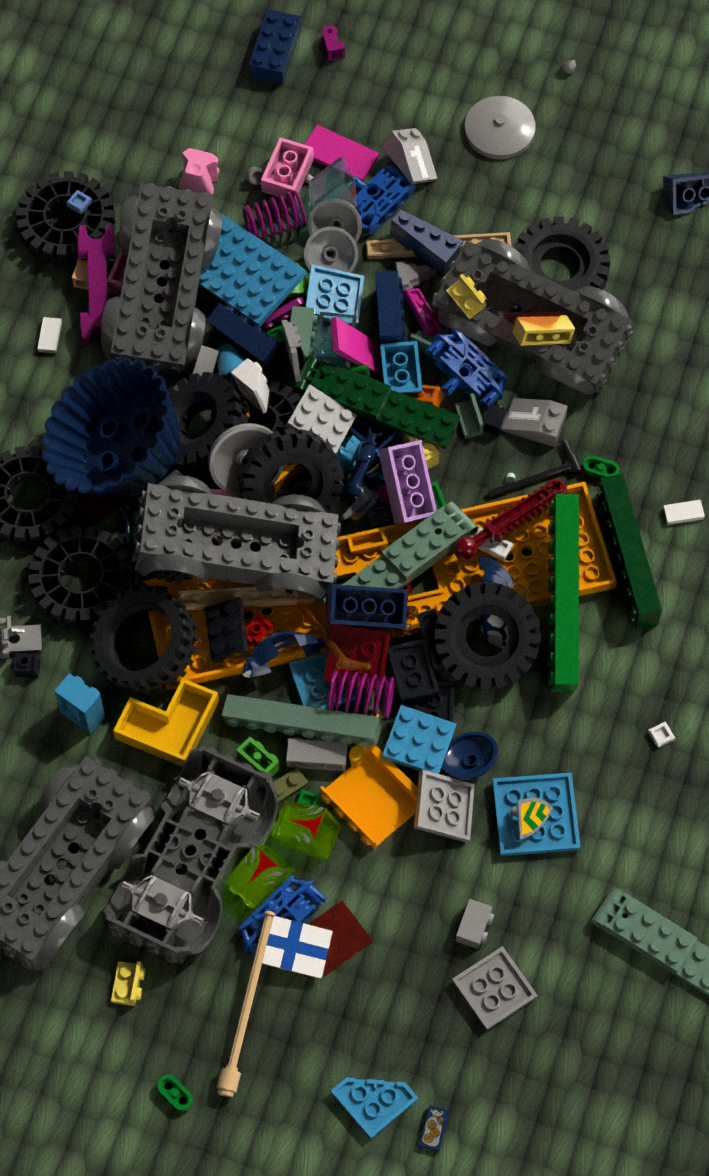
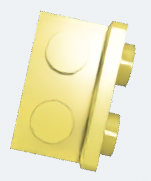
M461 274L460 279L450 286L446 292L467 318L471 319L487 306L485 302L487 298L481 290L476 291L473 287L475 283L469 276L465 277Z
M118 961L111 998L112 1003L136 1006L137 1000H140L142 995V988H139L140 980L144 981L146 971L143 968L142 962L137 961V964Z

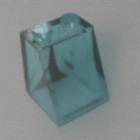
M343 157L338 158L309 181L307 193L310 198V202H308L310 212L322 201L333 198L342 199L354 207L357 206L356 181Z

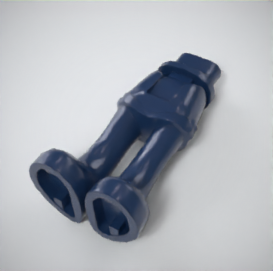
M367 432L366 438L361 441L354 459L356 464L344 486V493L359 497L363 491L364 476L369 466L372 465L376 454L375 446H377L375 439L377 434Z

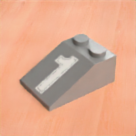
M416 128L391 131L382 148L410 183L417 184L436 181L437 175L426 140L421 135V132Z
M513 398L502 431L555 447L566 418L568 406L551 400Z

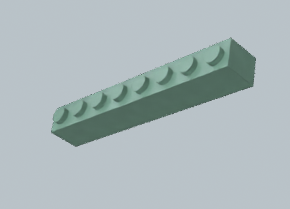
M227 694L222 713L225 723L232 727L240 725L251 730L259 728L271 733L279 731L290 736L298 734L310 739L317 737L324 741L337 740L343 744L356 743L362 747L377 746L381 730L379 717Z

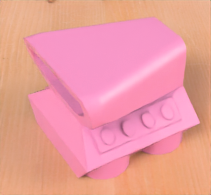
M191 148L182 152L184 173L179 183V189H189L197 193L207 192L213 195L214 188L212 182L218 181V158L212 153Z

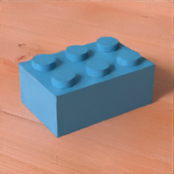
M70 673L54 690L60 713L91 735L105 718L100 692L92 686L89 688L85 685L83 679L77 675L74 677Z

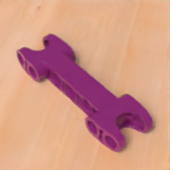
M80 225L78 259H87L89 312H80V332L83 346H89L90 337L93 333L101 332L102 316L108 301L106 259H115V238L112 225H106L105 234L100 239L89 237L85 225Z

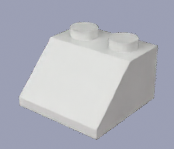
M247 358L231 374L243 397L262 413H266L269 397V388L266 384L268 381L261 373L262 367L257 362L253 363Z

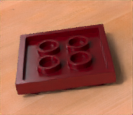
M333 624L323 681L330 682L333 670L337 668L341 671V679L344 672L348 670L351 679L353 674L358 672L360 681L365 673L369 675V682L376 674L380 684L382 677H384L391 633ZM347 676L344 685H347ZM366 679L363 688H366Z

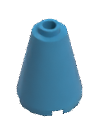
M222 344L217 349L219 351L217 356L218 375L225 378L238 389L231 372L245 360L232 344Z

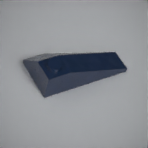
M709 172L663 176V194L672 215L690 213L695 208L708 204Z

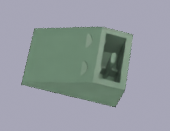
M293 306L290 322H296L293 326H297L298 333L296 335H300L301 341L298 343L303 345L296 347L300 362L304 366L307 358L313 357V352L316 349L315 338L318 335V316L315 315V308Z

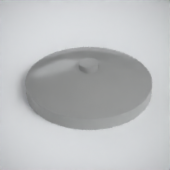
M492 96L477 102L469 110L465 119V136L468 143L475 151L489 158L508 159L523 153L534 139L535 119L532 112L522 102L511 97Z
M240 424L229 428L215 440L209 452L208 467L217 486L231 495L241 496L238 486V476L242 475L239 471L242 461H248L245 455L250 448L255 451L258 449L256 442L262 438L266 442L271 440L269 434L273 432L270 429L258 424ZM284 465L277 469L274 473L271 480V486L279 478Z

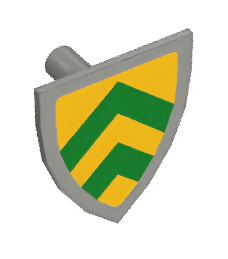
M533 797L517 801V808H512L510 814L518 817L519 840L534 834L543 826L553 809L548 802Z

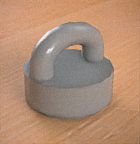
M259 167L250 168L246 179L251 184L260 185L264 174L263 169Z

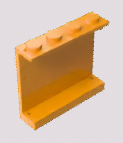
M377 746L367 747V753L360 766H351L328 787H320L322 801L327 805L330 804L334 808L335 814L340 819L344 818L348 822L347 826L354 833L357 831L361 836L362 842L366 846L370 845L373 849L378 847L415 814L418 787L393 762L382 759L383 752Z

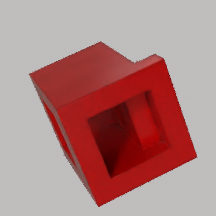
M260 613L246 627L248 644L257 646L261 641L274 633L273 624Z

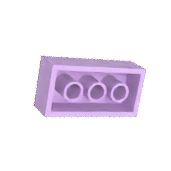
M419 440L379 449L378 453L394 524L426 518L436 512L437 509L422 441Z

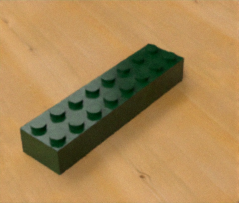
M623 473L602 477L600 484L597 485L598 494H596V501L602 508L600 511L601 519L603 522H606L605 533L606 537L611 540L610 551L616 558V572H620V587L626 593L624 595L625 604L630 607L631 624L634 623L636 630L657 626L662 608Z

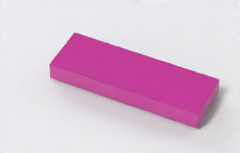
M419 288L405 289L403 296L425 335L441 334L443 329Z

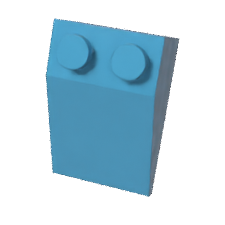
M417 341L380 344L383 383L390 385L391 390L401 394L422 393Z

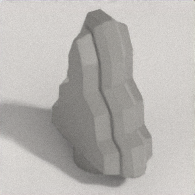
M405 261L395 262L398 278H402V293L405 289L419 287L422 281L431 279L437 273L434 267L430 268L428 265L417 266L414 263H406Z

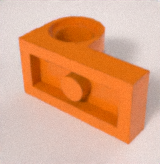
M422 385V393L404 394L436 407H440L444 398L440 387Z

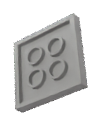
M309 384L285 427L294 429L297 434H299L300 429L309 431L312 436L317 434L323 438L325 443L327 442L336 454L357 415Z
M426 770L420 771L414 828L463 842L470 841L475 784Z
M503 946L452 979V982L486 1031L538 997Z

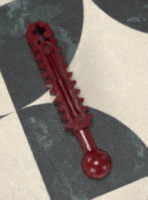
M552 479L546 482L544 487L541 485L539 490L535 489L533 494L528 493L526 498L522 497L520 502L516 501L514 506L510 505L508 510L505 508L503 513L499 512L497 517L493 516L491 520L486 519L483 531L472 538L461 537L456 540L453 545L455 556L460 560L468 561L476 555L477 548L488 540L491 544L495 541L500 543L501 537L506 538L508 533H513V529L518 530L520 525L524 526L526 521L530 522L532 517L536 518L538 513L543 514L544 509L548 510V505L554 499L555 494H566L567 485L562 480Z

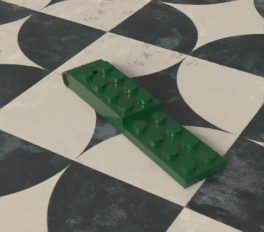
M313 357L307 358L300 372L302 382L296 383L295 381L292 387L295 393L297 392L298 395L303 396L310 384L355 413L358 417L445 450L460 421V415L393 391L388 384Z

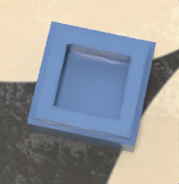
M76 190L66 203L68 207L82 214L92 203V198Z

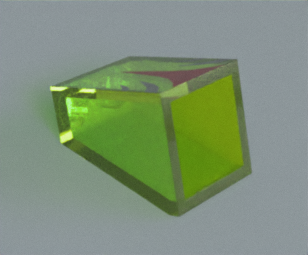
M285 800L283 807L280 809L276 825L272 829L271 836L279 845L328 861L342 825L326 808Z
M254 845L225 883L234 895H239L244 899L242 902L250 909L259 908L296 870L268 845Z

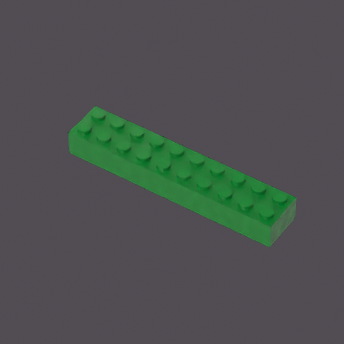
M555 494L554 499L548 505V516H551L550 523L548 524V535H551L550 542H548V554H551L550 561H548V572H551L550 579H548V591H551L550 598H548V610H551L550 617H548V629H551L550 636H548L547 645L548 648H551L550 655H548L547 665L551 667V670L547 677V685L551 686V692H574L579 685V494Z

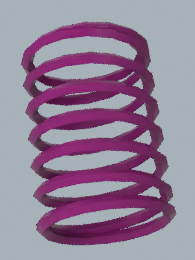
M293 189L292 193L288 191L286 193L288 204L294 216L295 227L289 219L284 198L279 194L278 199L286 219L287 228L285 229L276 201L271 197L270 203L278 222V232L272 223L271 214L264 199L262 200V206L269 223L270 235L264 226L262 214L256 202H254V210L261 226L262 237L256 229L252 211L249 205L246 204L242 208V213L247 231L252 234L249 226L250 222L254 236L263 241L265 235L272 238L273 232L279 236L282 230L288 233L290 228L296 231L298 225L302 228L306 227V213L298 192ZM295 196H296V198H297V200H298V203H299V206H300V209H301V212H302L303 220H302V218H301V216H300V213H299V210H298V207H297V203H296Z
M337 668L333 670L327 706L329 710L334 706L336 691L335 710H339L342 690L347 676L344 711L348 712L352 689L356 679L354 713H358L360 697L366 679L363 714L367 715L370 696L375 682L373 716L376 717L384 684L382 718H389L395 682L393 677L390 678L388 684V679L384 676L379 684L376 674L369 682V675L367 673L362 676L360 681L358 672H355L351 679L350 672L346 670L341 679V671Z

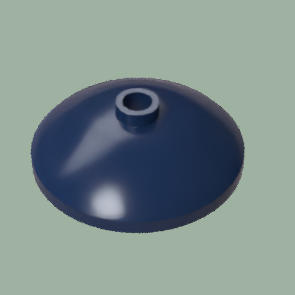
M468 732L453 738L442 765L444 772L457 780H471L484 775L495 765L498 759L499 750L496 741L490 735L482 732Z

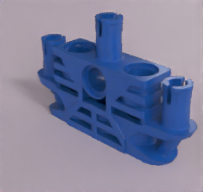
M391 162L385 170L381 169L367 184L354 175V179L351 178L348 185L350 182H354L351 187L354 188L356 185V190L358 191L356 194L357 202L350 200L349 203L355 206L361 217L362 231L367 230L368 234L372 235L411 197L416 189V185L411 184L402 171Z
M456 329L451 330L450 334H437L434 336L435 341L425 350V353L428 355L433 350L429 357L435 358L442 349L445 350L434 364L450 378L441 387L442 392L449 388L445 393L446 396H450L459 387L469 397L471 393H474L475 399H477L487 390L488 393L479 401L481 406L487 401V404L483 407L487 410L489 405L493 404L497 399L502 400L503 383L507 382V377L476 345ZM459 371L463 372L465 377L461 376Z
M295 875L290 876L240 926L238 934L243 936L245 953L251 952L254 956L256 955L265 918L264 912L272 911L277 917L304 924L316 913V907L311 905L309 900L305 901L304 897L307 895L318 907L322 906L321 902L325 903L327 897L314 886L315 881L296 880ZM292 885L298 886L299 889L294 891L291 887ZM250 929L254 932L251 938L247 932Z

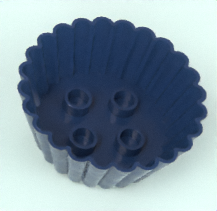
M126 357L118 362L110 359L102 366L94 365L88 370L87 374L77 376L73 386L66 387L61 394V400H58L52 406V415L45 422L47 432L41 440L42 445L45 446L42 458L48 462L46 470L49 474L54 475V481L57 484L65 485L67 490L84 494L123 498L124 496L133 497L137 493H142V490H146L148 483L157 484L166 475L174 463V458L179 450L177 445L181 439L178 420L163 377L157 375L156 369L153 366L146 367L142 360L132 362Z

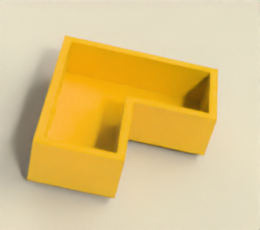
M182 678L166 711L130 697L113 730L114 737L118 741L184 767L191 750L197 748L219 703L218 692Z

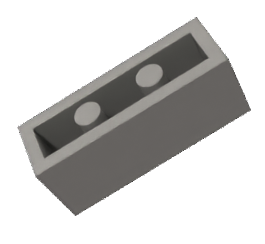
M302 737L288 738L287 768L298 767L302 769L346 771L348 745L337 740L324 741L321 738H314L313 740H305Z

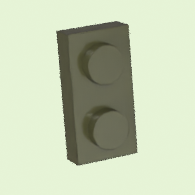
M298 767L273 782L277 792L278 804L309 785Z

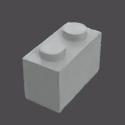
M469 899L456 935V942L479 949L481 943L485 944L488 933L485 932L487 925L491 926L495 915L492 914V906Z

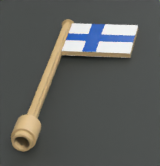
M272 911L264 912L265 918L229 1063L220 1070L216 1086L218 1089L217 1094L233 1098L234 1093L237 1092L241 1073L238 1072L237 1062L261 965L264 964L321 979L333 931L280 918Z

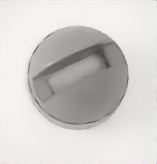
M575 60L561 63L563 71L567 74L573 73L576 69Z

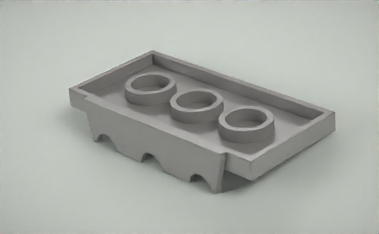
M281 320L285 347L296 383L302 382L296 347L303 345L298 343L301 341L300 335H296L298 333L297 326H293L296 322Z

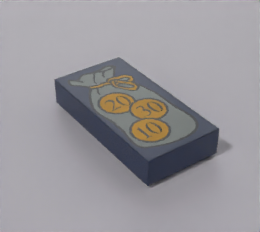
M429 1105L419 1147L436 1152L440 1151L450 1110Z

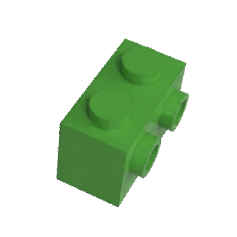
M249 737L236 749L237 758L242 763L245 762L251 765L254 770L258 772L265 771L271 775V778L279 771L278 758L274 754L268 753L259 741Z

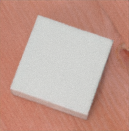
M666 721L648 730V734L657 749L675 740Z

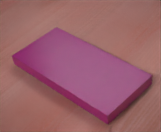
M319 125L315 127L304 144L313 147L314 161L354 179L353 176L355 175L362 181L365 180L379 158L378 152Z
M337 317L331 318L333 351L357 366L369 365V372L373 376H382L379 343Z

